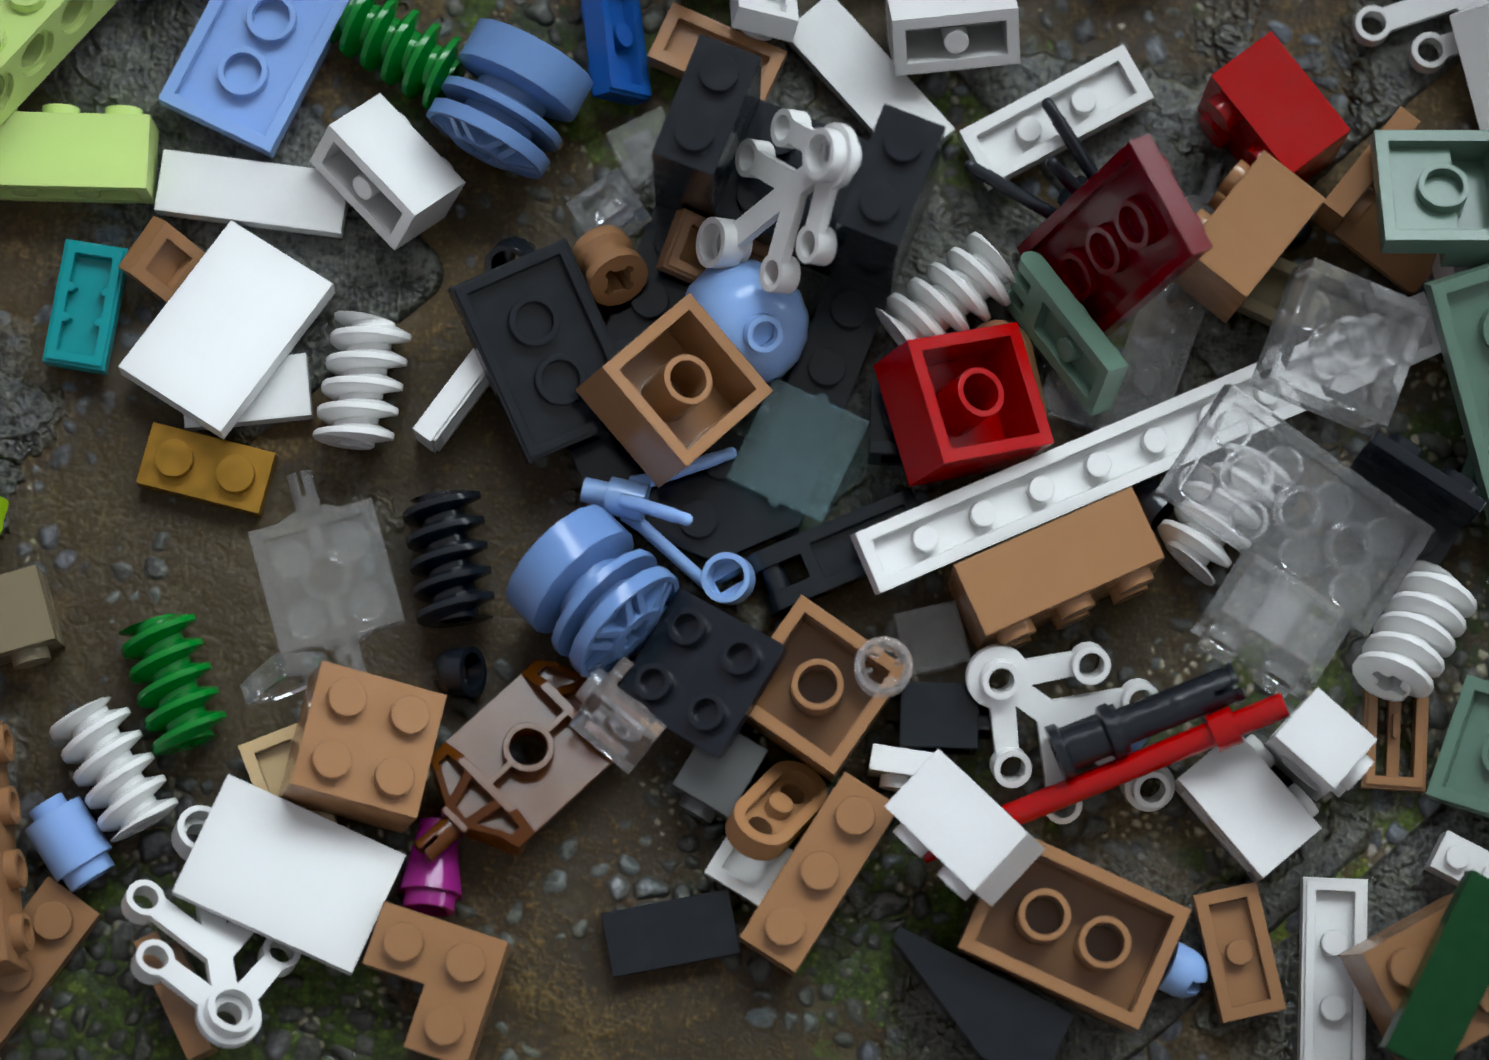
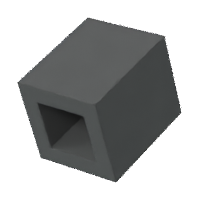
M740 733L737 734L722 758H716L695 746L672 784L673 791L682 796L678 806L706 824L711 825L715 816L726 822L736 802L749 790L768 758V750Z

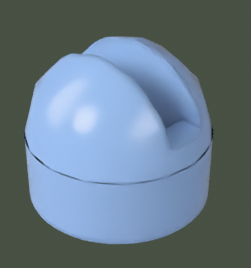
M722 552L712 556L705 563L701 573V584L704 592L712 600L724 605H736L744 602L753 593L756 583L755 572L751 564L745 558L731 552ZM742 572L744 573V580L723 592L719 590L717 585L735 578Z
M1177 942L1157 989L1171 996L1183 999L1196 996L1201 990L1200 983L1206 982L1209 976L1208 965L1203 956L1195 949Z

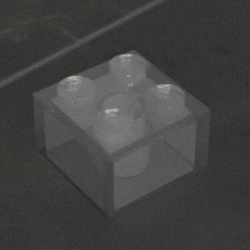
M1314 257L1292 269L1249 386L1363 434L1388 427L1432 307Z
M1245 547L1226 572L1190 631L1201 637L1198 646L1208 655L1225 664L1232 663L1233 659H1236L1255 671L1256 673L1252 680L1272 695L1281 693L1283 699L1290 693L1299 699L1317 683L1357 616Z

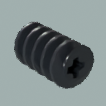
M460 489L428 493L413 498L411 502L415 503V505L407 508L402 513L404 524L413 528H419V530L411 533L406 538L407 548L417 553H423V555L409 563L411 574L427 578L413 588V595L416 600L430 603V605L422 608L416 614L419 625L438 629L471 625L493 619V616L479 613L478 607L494 600L495 592L478 589L475 586L476 581L492 574L491 566L472 563V556L488 549V542L472 539L468 536V531L485 524L484 516L465 513V506L481 499L480 491Z

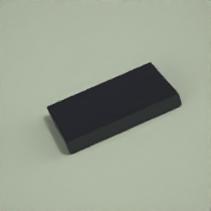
M566 238L448 289L451 300L526 466L608 430L575 389L618 354V351Z

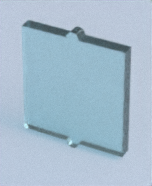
M774 378L770 386L773 392L763 400L732 464L727 479L767 497L768 504L771 507H778L782 504L822 523L870 421L829 403L828 396L824 393L814 396Z

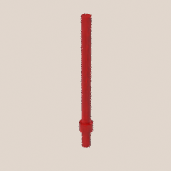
M1281 693L1231 712L1228 706L1205 715L1206 723L1129 753L1127 757L1120 760L1114 759L1077 774L1072 779L1060 781L1001 805V807L1020 825H1024L1216 746L1219 752L1244 743L1243 735L1288 718L1290 714ZM930 850L923 856L926 864L939 859Z

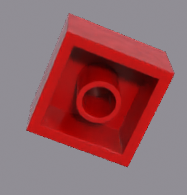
M1272 31L1210 76L1197 107V111L1201 115L1198 118V123L1206 137L1216 147L1222 148L1225 145L1238 162L1242 159L1249 166H1252L1265 150L1304 182H1307L1333 163L1351 131Z
M1018 322L907 340L873 365L909 487L1007 469L1034 457L1054 444Z

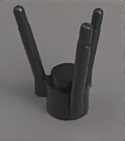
M1045 98L1042 101V108L1085 175L1075 178L1057 158L1049 157L1046 160L1048 169L1064 186L1057 198V203L1061 206L1098 169L1051 98ZM973 160L965 162L964 168L967 172L1047 219L1057 210V208Z

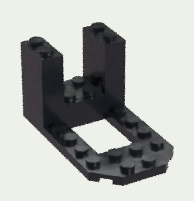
M703 34L699 35L652 151L656 205L637 249V252L646 262L649 273L647 282L639 294L630 301L614 306L606 325L618 353L684 298L688 287L691 285L655 268L676 211L686 208L705 218L719 217L737 220L774 189L760 179L739 175L735 165V156L739 144L744 139L769 141L774 146L776 158L796 169L803 165L801 151L777 147L772 141V119L782 107L760 99L761 56ZM884 103L870 141L857 136L862 152L861 164L851 181L846 186L838 189L828 227L834 230L837 237V251L834 259L826 266L804 264L797 257L795 241L792 256L798 260L799 264L827 275L829 279L809 327L808 340L799 360L793 367L764 443L760 444L728 431L700 456L728 447H734L737 450V457L735 459L666 482L659 488L657 486L651 487L650 501L676 508L691 514L693 517L692 523L684 526L645 514V520L681 552L706 562L712 556L722 552H731L740 556L742 552L772 539L777 540L799 530L881 323L875 308L881 309L884 312L886 310L887 298L892 295L935 186L945 126ZM811 119L813 128H824L826 126L824 123ZM813 192L807 197L798 233L806 225ZM777 221L754 240L770 246ZM609 429L567 447L582 482H584L586 477L607 482L610 481L612 476L629 480L631 475L645 473ZM613 516L626 530L642 536L639 532L620 521V517Z

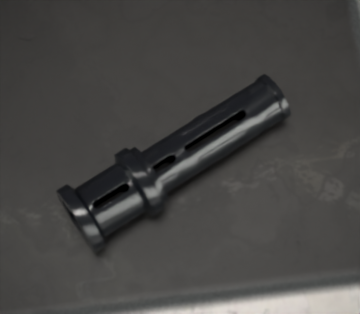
M1229 662L1221 668L1116 709L1113 704L1106 705L1104 703L1096 706L1095 714L1060 728L1053 723L1044 727L1061 774L1065 781L1075 777L1077 769L1113 756L1116 760L1127 757L1126 753L1132 751L1131 744L1232 704L1242 703L1245 701V696L1242 688L1237 687L1236 683L1239 682V679Z

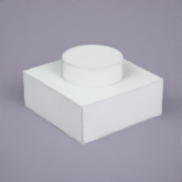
M729 0L731 28L739 29L747 36L757 40L767 41L775 38L792 42L799 23L797 0Z
M873 743L867 776L880 778L879 788L898 792L933 755V752Z
M726 836L704 871V874L758 907L793 850L787 848L782 855L774 860H754L738 852Z

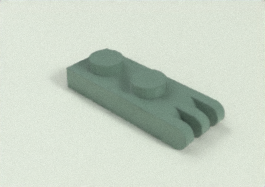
M1024 252L1018 263V271L1014 274L1016 283L1013 284L1011 282V289L1008 291L1011 303L1006 306L1007 310L1027 333L1090 416L1111 411L1128 370V363L1044 257L1037 252Z

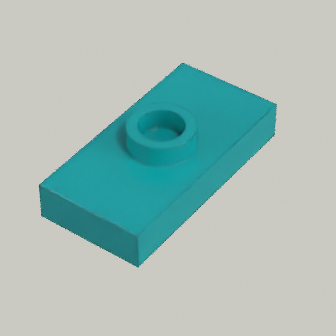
M71 239L65 240L42 362L46 366L108 375L127 274L120 270L118 266L129 250L127 248Z

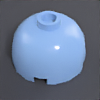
M748 259L747 262H740L737 266L725 269L706 268L688 287L685 296L688 293L692 294L766 383L781 378L799 360L808 340L809 314L800 291L796 288L791 294L766 292L760 283V267L762 263L754 259Z

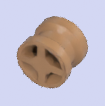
M604 225L593 228L581 236L572 249L589 290L599 304L614 306L630 301L640 293L647 282L649 273L647 264L642 256L633 249L632 241L620 227Z

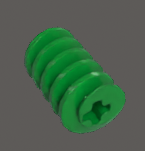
M351 0L331 34L330 42L332 45L340 41L339 50L346 58H354L360 54V65L367 72H374L381 68L380 77L387 85H395L402 81L401 91L408 99H415L423 94L422 105L427 111L436 97L448 98L441 89L448 75L464 77L467 72L458 60L463 38L457 35L443 47L437 44L442 25L435 22L423 33L419 32L417 27L421 11L415 8L404 18L399 19L396 15L400 0H387L381 6L375 3L376 0Z
M171 613L156 616L130 625L118 634L132 637L121 648L123 657L128 660L140 661L128 673L131 682L148 685L136 696L137 704L141 708L157 709L144 720L145 729L148 732L165 733L155 740L151 746L155 756H165L191 750L216 740L220 735H215L212 728L228 717L226 711L206 710L205 703L217 696L220 690L218 686L198 685L197 679L213 668L211 662H191L189 655L205 645L203 638L183 637L182 631L197 621L196 614Z

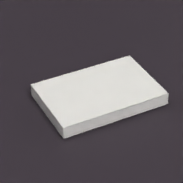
M231 220L119 364V370L124 377L224 440L336 293L334 285Z
M228 774L172 890V895L351 976L406 855Z

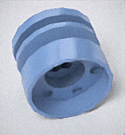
M480 18L458 56L461 65L477 81L448 75L441 87L448 98L436 97L426 116L445 136L478 160L526 178L540 180L550 164V160L543 151L555 152L562 142L558 132L543 117L571 123L594 83L589 74L575 61L534 35L494 19Z
M595 504L575 510L545 532L522 557L510 577L505 593L508 604L535 631L544 634L553 632L551 637L553 648L560 655L569 657L571 666L582 677L590 679L609 673L626 662L645 645L680 588L678 579L667 568L658 566L656 557L649 551L643 549L632 551L634 547L632 534L604 507Z

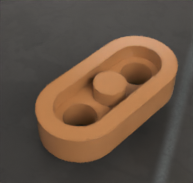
M787 760L774 764L736 802L726 820L725 832L731 845L744 856L754 860L770 861L778 858L810 826L826 801L828 791L824 780L814 769L797 761Z

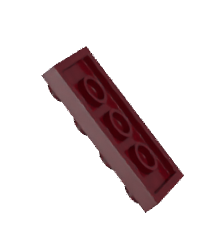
M1148 133L1125 144L1016 248L1020 255L1027 251L1037 252L1042 255L1108 338L1213 248L1205 233L1200 217L1192 210L1176 182L1168 160L1160 153L1151 135Z

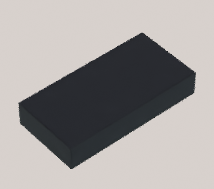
M728 889L601 913L613 978L741 954Z

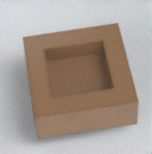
M153 216L118 268L158 300L167 304L204 256L205 252L167 221Z

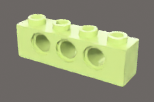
M0 0V126L118 0Z

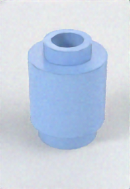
M60 792L29 812L34 823L24 830L55 881L57 883L64 881L71 893L85 887L116 866L108 854L112 850V846L97 826V822L80 796L67 801L63 793Z

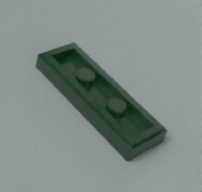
M1466 870L1379 1045L1383 1050L1402 1060H1453L1489 986V879L1474 870Z

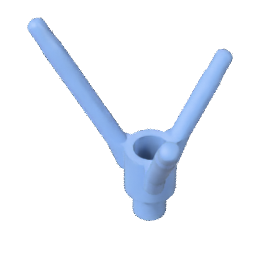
M728 447L699 456L687 468L669 481L735 459L737 457V450L734 447ZM646 473L631 475L629 480L612 476L609 482L590 477L585 478L580 495L581 502L602 506L612 516L620 517V521L639 532L685 575L703 589L701 584L702 570L645 520L646 514L688 526L693 521L691 514L650 501L651 487L656 486V484Z

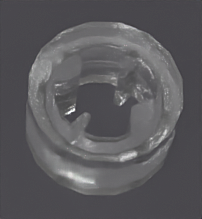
M888 636L874 637L865 642L857 652L854 663V675L858 685L867 694L877 698H889L902 692L909 683L913 670L912 655L906 645L898 639ZM884 651L892 652L898 657L895 659L894 667L902 666V674L898 679L887 676L882 684L875 683L869 678L872 675L873 668H865V660L869 656L879 659Z

